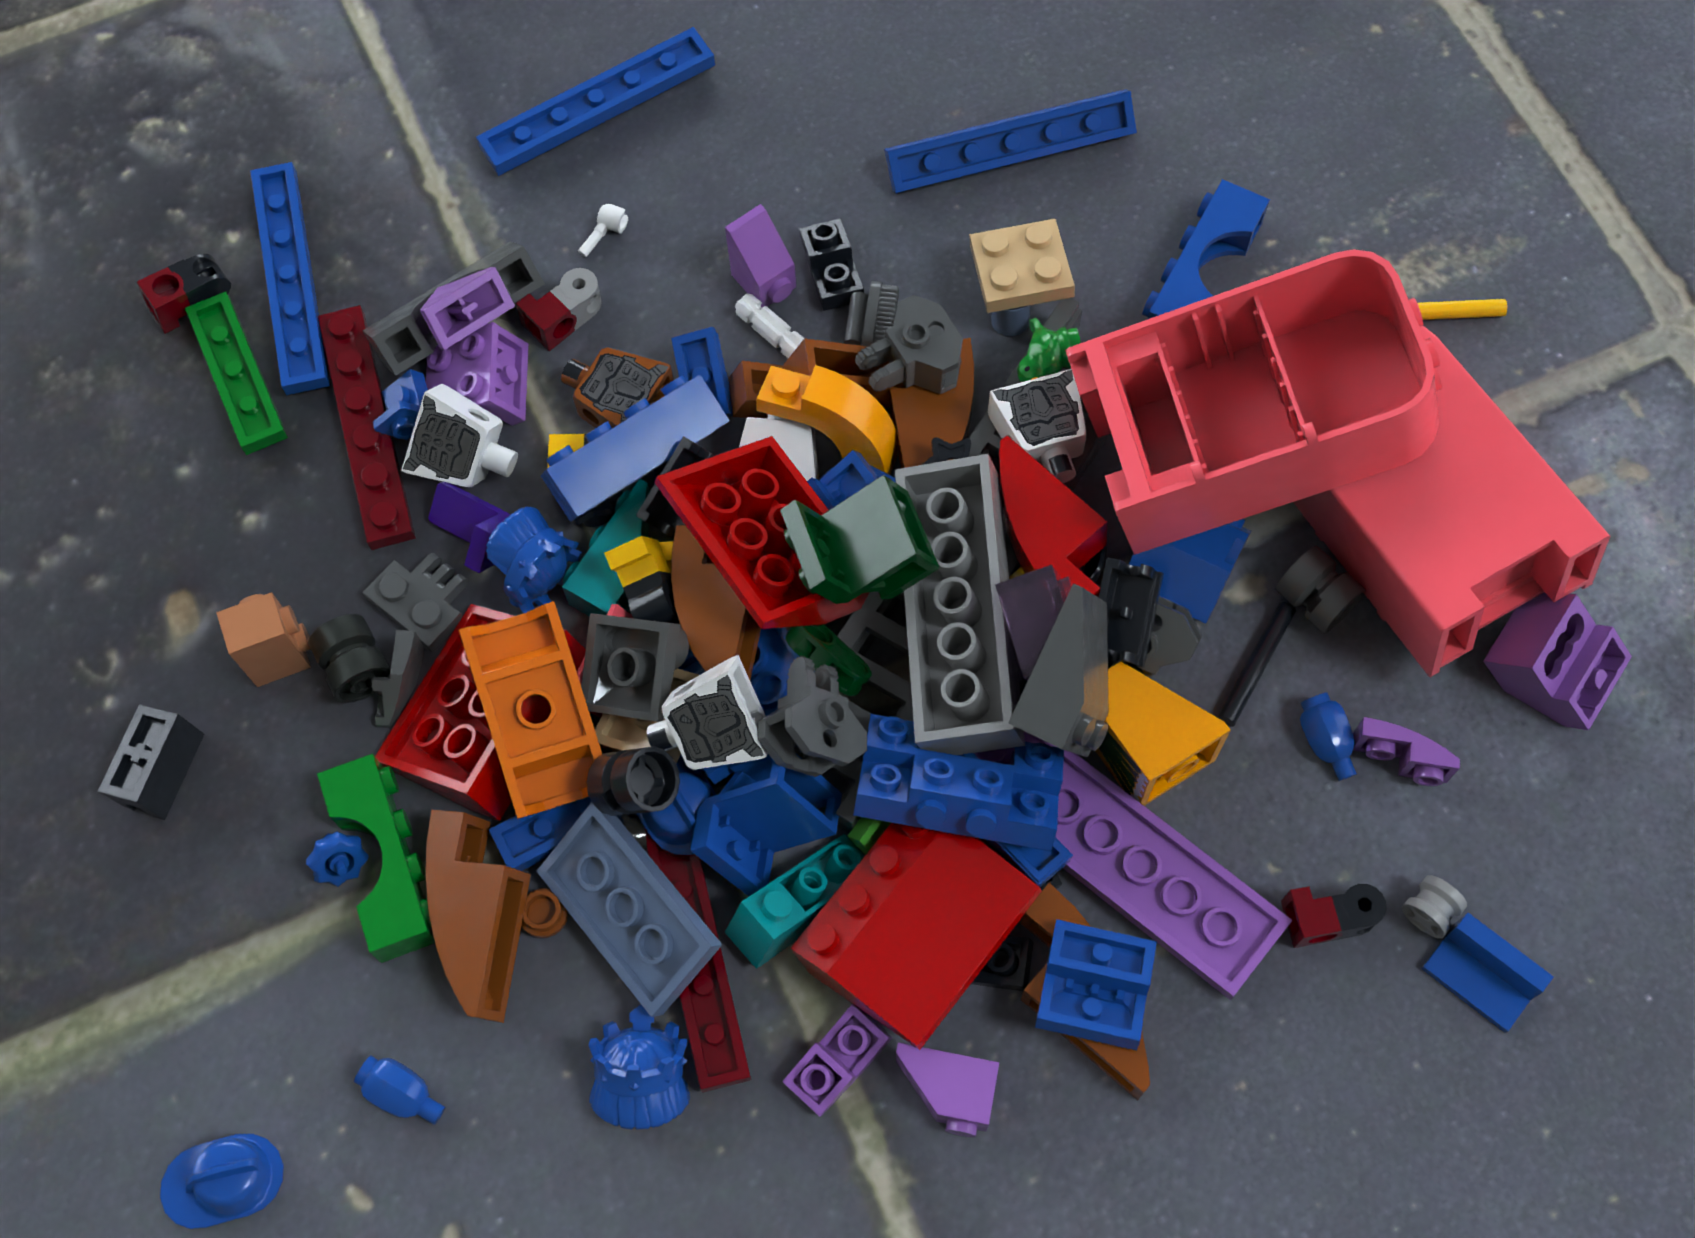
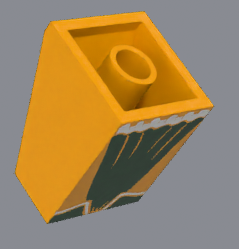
M1121 661L1108 669L1109 713L1104 721L1108 723V730L1102 744L1095 752L1121 788L1145 806L1216 761L1231 730L1221 719Z

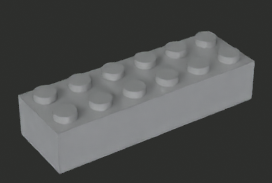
M989 454L895 469L896 483L908 491L940 569L904 591L915 743L920 749L952 755L1025 746L1024 731L1008 723L1021 696L999 474Z

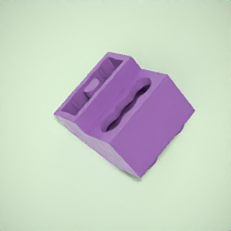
M1544 592L1512 612L1511 617L1483 662L1501 688L1508 694L1565 727L1589 730L1632 656L1612 626L1595 624L1577 594L1570 593L1553 603Z

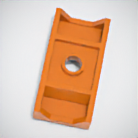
M555 602L543 604L526 613L490 624L459 629L517 820L589 797L586 783L588 771L594 760L602 755V751ZM540 696L548 701L551 712L544 722L533 724L525 720L521 713V707L527 698Z

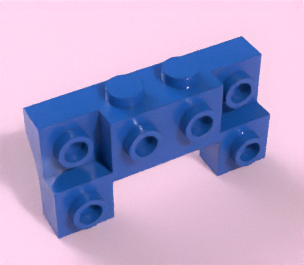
M871 714L867 730V751L863 754L853 816L1051 851L1058 825V801L1063 782L1064 750L1043 743L1025 741V746L1013 748L1010 765L916 748L914 721Z

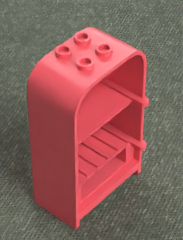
M1353 249L1336 252L1066 349L1079 395L1097 437L1112 434L1122 470L1105 475L1115 513L1134 555L1403 466L1422 456L1431 446L1439 426L1436 391L1442 389V384L1436 367L1440 366V361L1433 340L1431 338L1424 339L1420 329L1424 324L1416 299H1408L1399 275L1388 260L1369 251Z
M1421 326L1420 329L1424 339L1431 338L1433 340L1440 361V366L1436 367L1441 380L1442 389L1436 391L1439 426L1434 442L1422 456L1403 466L1293 503L1314 528L1315 534L1320 541H1324L1349 575L1366 589L1365 595L1377 609L1379 617L1387 622L1426 674L1432 677L1439 673L1441 667L1473 650L1478 630L1544 592L1554 603L1580 587L1585 589L1592 585L1610 535L1439 338L1426 327Z

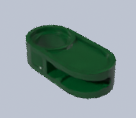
M824 624L791 627L785 635V640L793 651L799 656L813 660L814 668H819L820 665L823 666L824 664L835 668L839 677L837 679L839 691L846 695L856 696L862 689V685L872 676L871 669L864 660Z

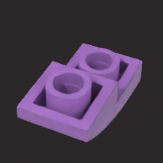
M1363 717L1353 732L1355 740L1354 751L1366 752L1367 757L1375 760H1392L1395 757H1399L1398 776L1413 778V781L1419 785L1438 786L1447 783L1460 768V759L1433 740L1402 726Z
M852 1004L824 1038L810 1048L782 1082L820 1117L863 1073L891 1041L892 1037L864 1011Z

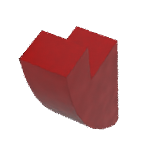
M1006 435L1000 440L999 459L1002 507L1005 512L1008 536L1017 560L1029 583L1048 610L1057 618L1073 583L1083 587L1099 598L1100 587L1079 569L1107 545V521Z

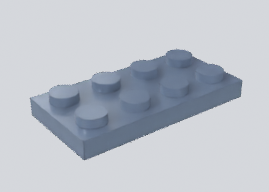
M592 802L536 871L651 1017L663 1015L722 946L717 937L618 817L602 813Z

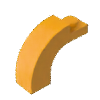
M815 365L811 376L775 366L770 367L756 399V411L809 425L825 434L834 442L840 451L842 459L852 450H855L862 454L869 465L891 475L898 452L897 431L889 414L875 397L849 378Z

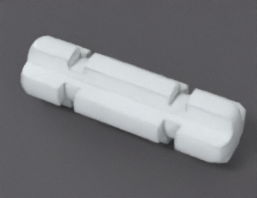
M745 294L735 305L736 314L746 323L752 322L753 325L751 327L775 348L781 347L782 350L780 352L789 358L804 338L796 331L790 332L791 327L767 306L761 307L762 302L753 294Z

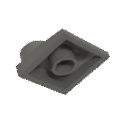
M590 613L581 684L588 710L656 722L663 721L662 705L670 694L674 670L684 663L689 650L687 635L680 627V624Z

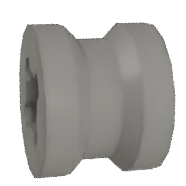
M1427 875L1419 884V894L1416 897H1409L1403 904L1402 911L1407 919L1421 931L1435 938H1443L1450 930L1449 921L1453 916H1460L1467 908V902L1463 895L1448 882L1439 877Z

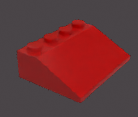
M773 436L656 477L654 482L761 629L823 625L862 608L870 592L862 593L848 603L835 604L819 594L814 595L810 593L803 585L799 577V569L802 568L799 559L784 537V530L787 527L780 509L794 500L799 501L820 515H823L829 509Z
M470 604L375 757L383 767L390 765L393 772L471 811L500 821L512 801L459 629L490 624L513 617L514 615ZM563 629L577 672L585 657L586 649L567 630ZM540 696L527 698L521 707V713L525 720L533 724L544 722L551 712L548 701Z
M891 823L790 949L809 974L921 1050L1042 890L1037 884L978 838Z

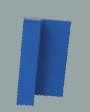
M1466 913L1453 925L1421 968L1504 1033L1510 1030L1530 1000L1543 993L1554 978V976L1470 913Z

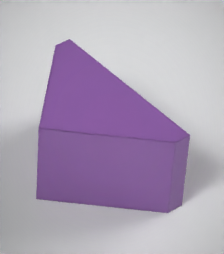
M489 267L438 287L422 306L420 312L440 349L446 350L515 307V304L496 268Z

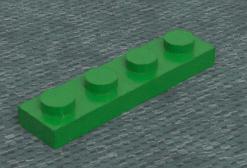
M225 291L186 307V313L244 453L248 455L287 439L286 431L227 292Z

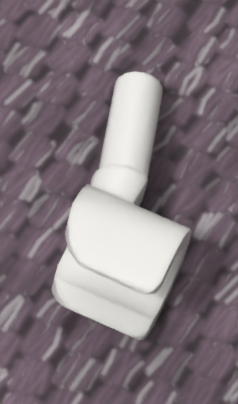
M612 204L603 205L598 212L597 225L594 231L579 248L578 252L582 256L587 257L601 238L605 236L607 230L622 233L628 223V216L624 214L625 209Z

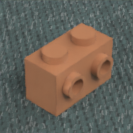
M272 592L265 595L255 594L242 599L238 605L216 612L229 655L257 687L311 668L306 651L311 650L308 645L309 634L304 624H298L291 606L282 607Z

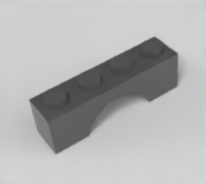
M511 241L362 330L384 367L396 376L434 353L438 344L420 309L438 287L489 267L496 268L514 303L545 285L524 246Z

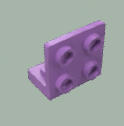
M488 323L446 350H441L439 345H437L434 353L427 356V388L430 390L440 384H444L511 426L524 422L526 417L529 344L496 323Z

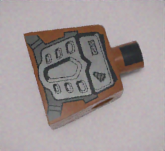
M609 347L601 349L591 366L575 359H570L561 375L562 383L576 389L573 394V400L578 415L595 428L607 421L612 428L627 420L623 414L625 410L644 398L648 400L650 405L664 397L660 389L674 380L671 365Z

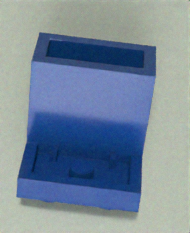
M1241 519L1136 555L1133 553L1129 565L1141 567V564L1153 567L1157 572H1162L1164 576L1159 596L1188 608L1193 618L1207 623L1252 530L1243 527L1245 519Z
M769 754L767 757L759 760L734 763L729 767L735 774L720 794L706 798L698 808L690 848L692 853L747 896H751L769 884L775 852L836 835L839 816L836 814V811L841 805L842 793L822 775L814 777L779 766ZM826 806L825 815L818 808Z

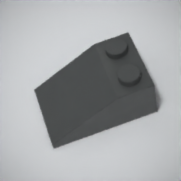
M1073 583L1008 723L1060 749L1088 757L1091 749L1095 751L1100 747L1108 730V723L1104 722L1109 713L1107 603L1083 587Z

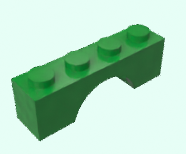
M372 753L317 773L329 817L342 831H358L369 834L378 840L381 847L382 870L379 880L371 893L356 906L369 953L379 962L384 963L434 944L427 898L424 899L419 883L426 880V873L418 853L411 854L406 838L413 836V832L405 810L403 808L397 810L393 794L399 793V786L391 766L383 767Z

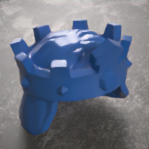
M528 506L518 509L505 518L503 522L499 523L487 542V558L506 575L503 587L506 596L510 598V603L520 608L523 613L535 609L532 604L534 602L538 606L551 602L547 595L548 591H551L556 584L563 585L567 562H579L582 552L576 550L578 542L565 538L563 531H556L550 528L537 508Z
M641 1004L629 1013V1022L633 1023V1027L619 1030L617 1023L611 1021L603 1025L604 1038L600 1042L597 1038L589 1040V1048L593 1056L590 1061L594 1064L595 1077L589 1095V1103L592 1104L591 1108L607 1123L631 1130L633 1128L636 1130L649 1129L650 1127L655 1128L669 1123L672 1119L677 1118L678 1115L683 1113L690 1100L688 1084L682 1076L683 1066L687 1062L683 1057L687 1046V1039L679 1040V1026L672 1021L666 1024L665 1030L651 1027L655 1017H651Z

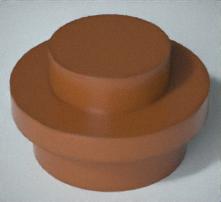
M542 888L534 890L527 895L522 917V927L533 937H552L565 926L568 919V911L551 889Z

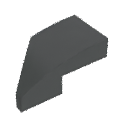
M396 630L390 677L372 678V690L376 691L379 695L375 716V725L377 727L391 728L408 703L418 680L425 647L415 631Z

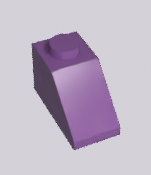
M760 204L727 225L725 232L731 275L748 294H753L762 302L761 307L769 306L773 302L778 303L786 299L793 289L796 288L794 262L766 209Z
M898 1042L896 1062L935 1121L945 1123L946 1132L959 1136L976 1137L977 1130L987 1132L999 1062L924 1047L919 1050L913 1045Z

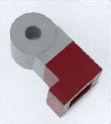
M575 268L566 272L561 278L560 285L554 287L540 299L536 300L529 293L519 300L516 306L521 324L548 351H551L595 316L600 310L602 302L595 274L588 269Z

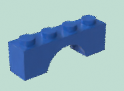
M1223 179L1214 195L1207 192L1197 212V217L1201 218L1196 227L1192 225L1187 227L1179 245V249L1183 250L1179 259L1171 257L1161 277V282L1165 284L1160 293L1156 291L1151 292L1142 315L1150 319L1212 297L1213 295L1201 281L1199 270L1206 263L1218 257L1228 255L1245 256L1263 224L1270 199Z

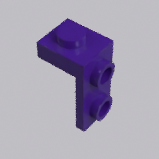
M441 482L437 484L428 520L434 525L469 542L470 545L464 566L477 573H481L494 565L487 558V542L491 533L499 523L503 522L511 514L451 483Z

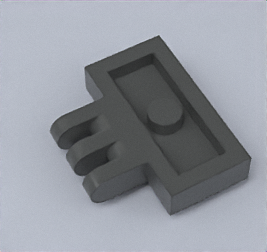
M435 553L429 554L411 573L394 560L362 593L370 603L402 629L415 631L424 647L433 653L455 630L463 617L450 604L466 588L468 579L461 574L453 577L455 569L447 563L440 566L442 559Z

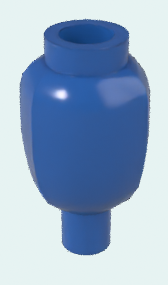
M1327 692L1301 702L1304 710L1300 717L1301 727L1315 755L1322 761L1332 764L1338 781L1357 775L1350 759L1354 749V735L1343 707L1338 702L1331 701Z
M370 1055L355 1076L354 1082L362 1087L363 1097L368 1102L398 1118H410L418 1115L435 1125L446 1108L429 1097L428 1086L417 1073L395 1059L382 1058L378 1060Z

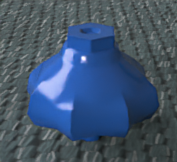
M336 831L333 834L328 833L324 838L315 841L313 851L306 859V865L313 871L315 882L331 883L339 887L347 880L359 877L360 869L368 860L369 855L362 848L359 836L345 835Z

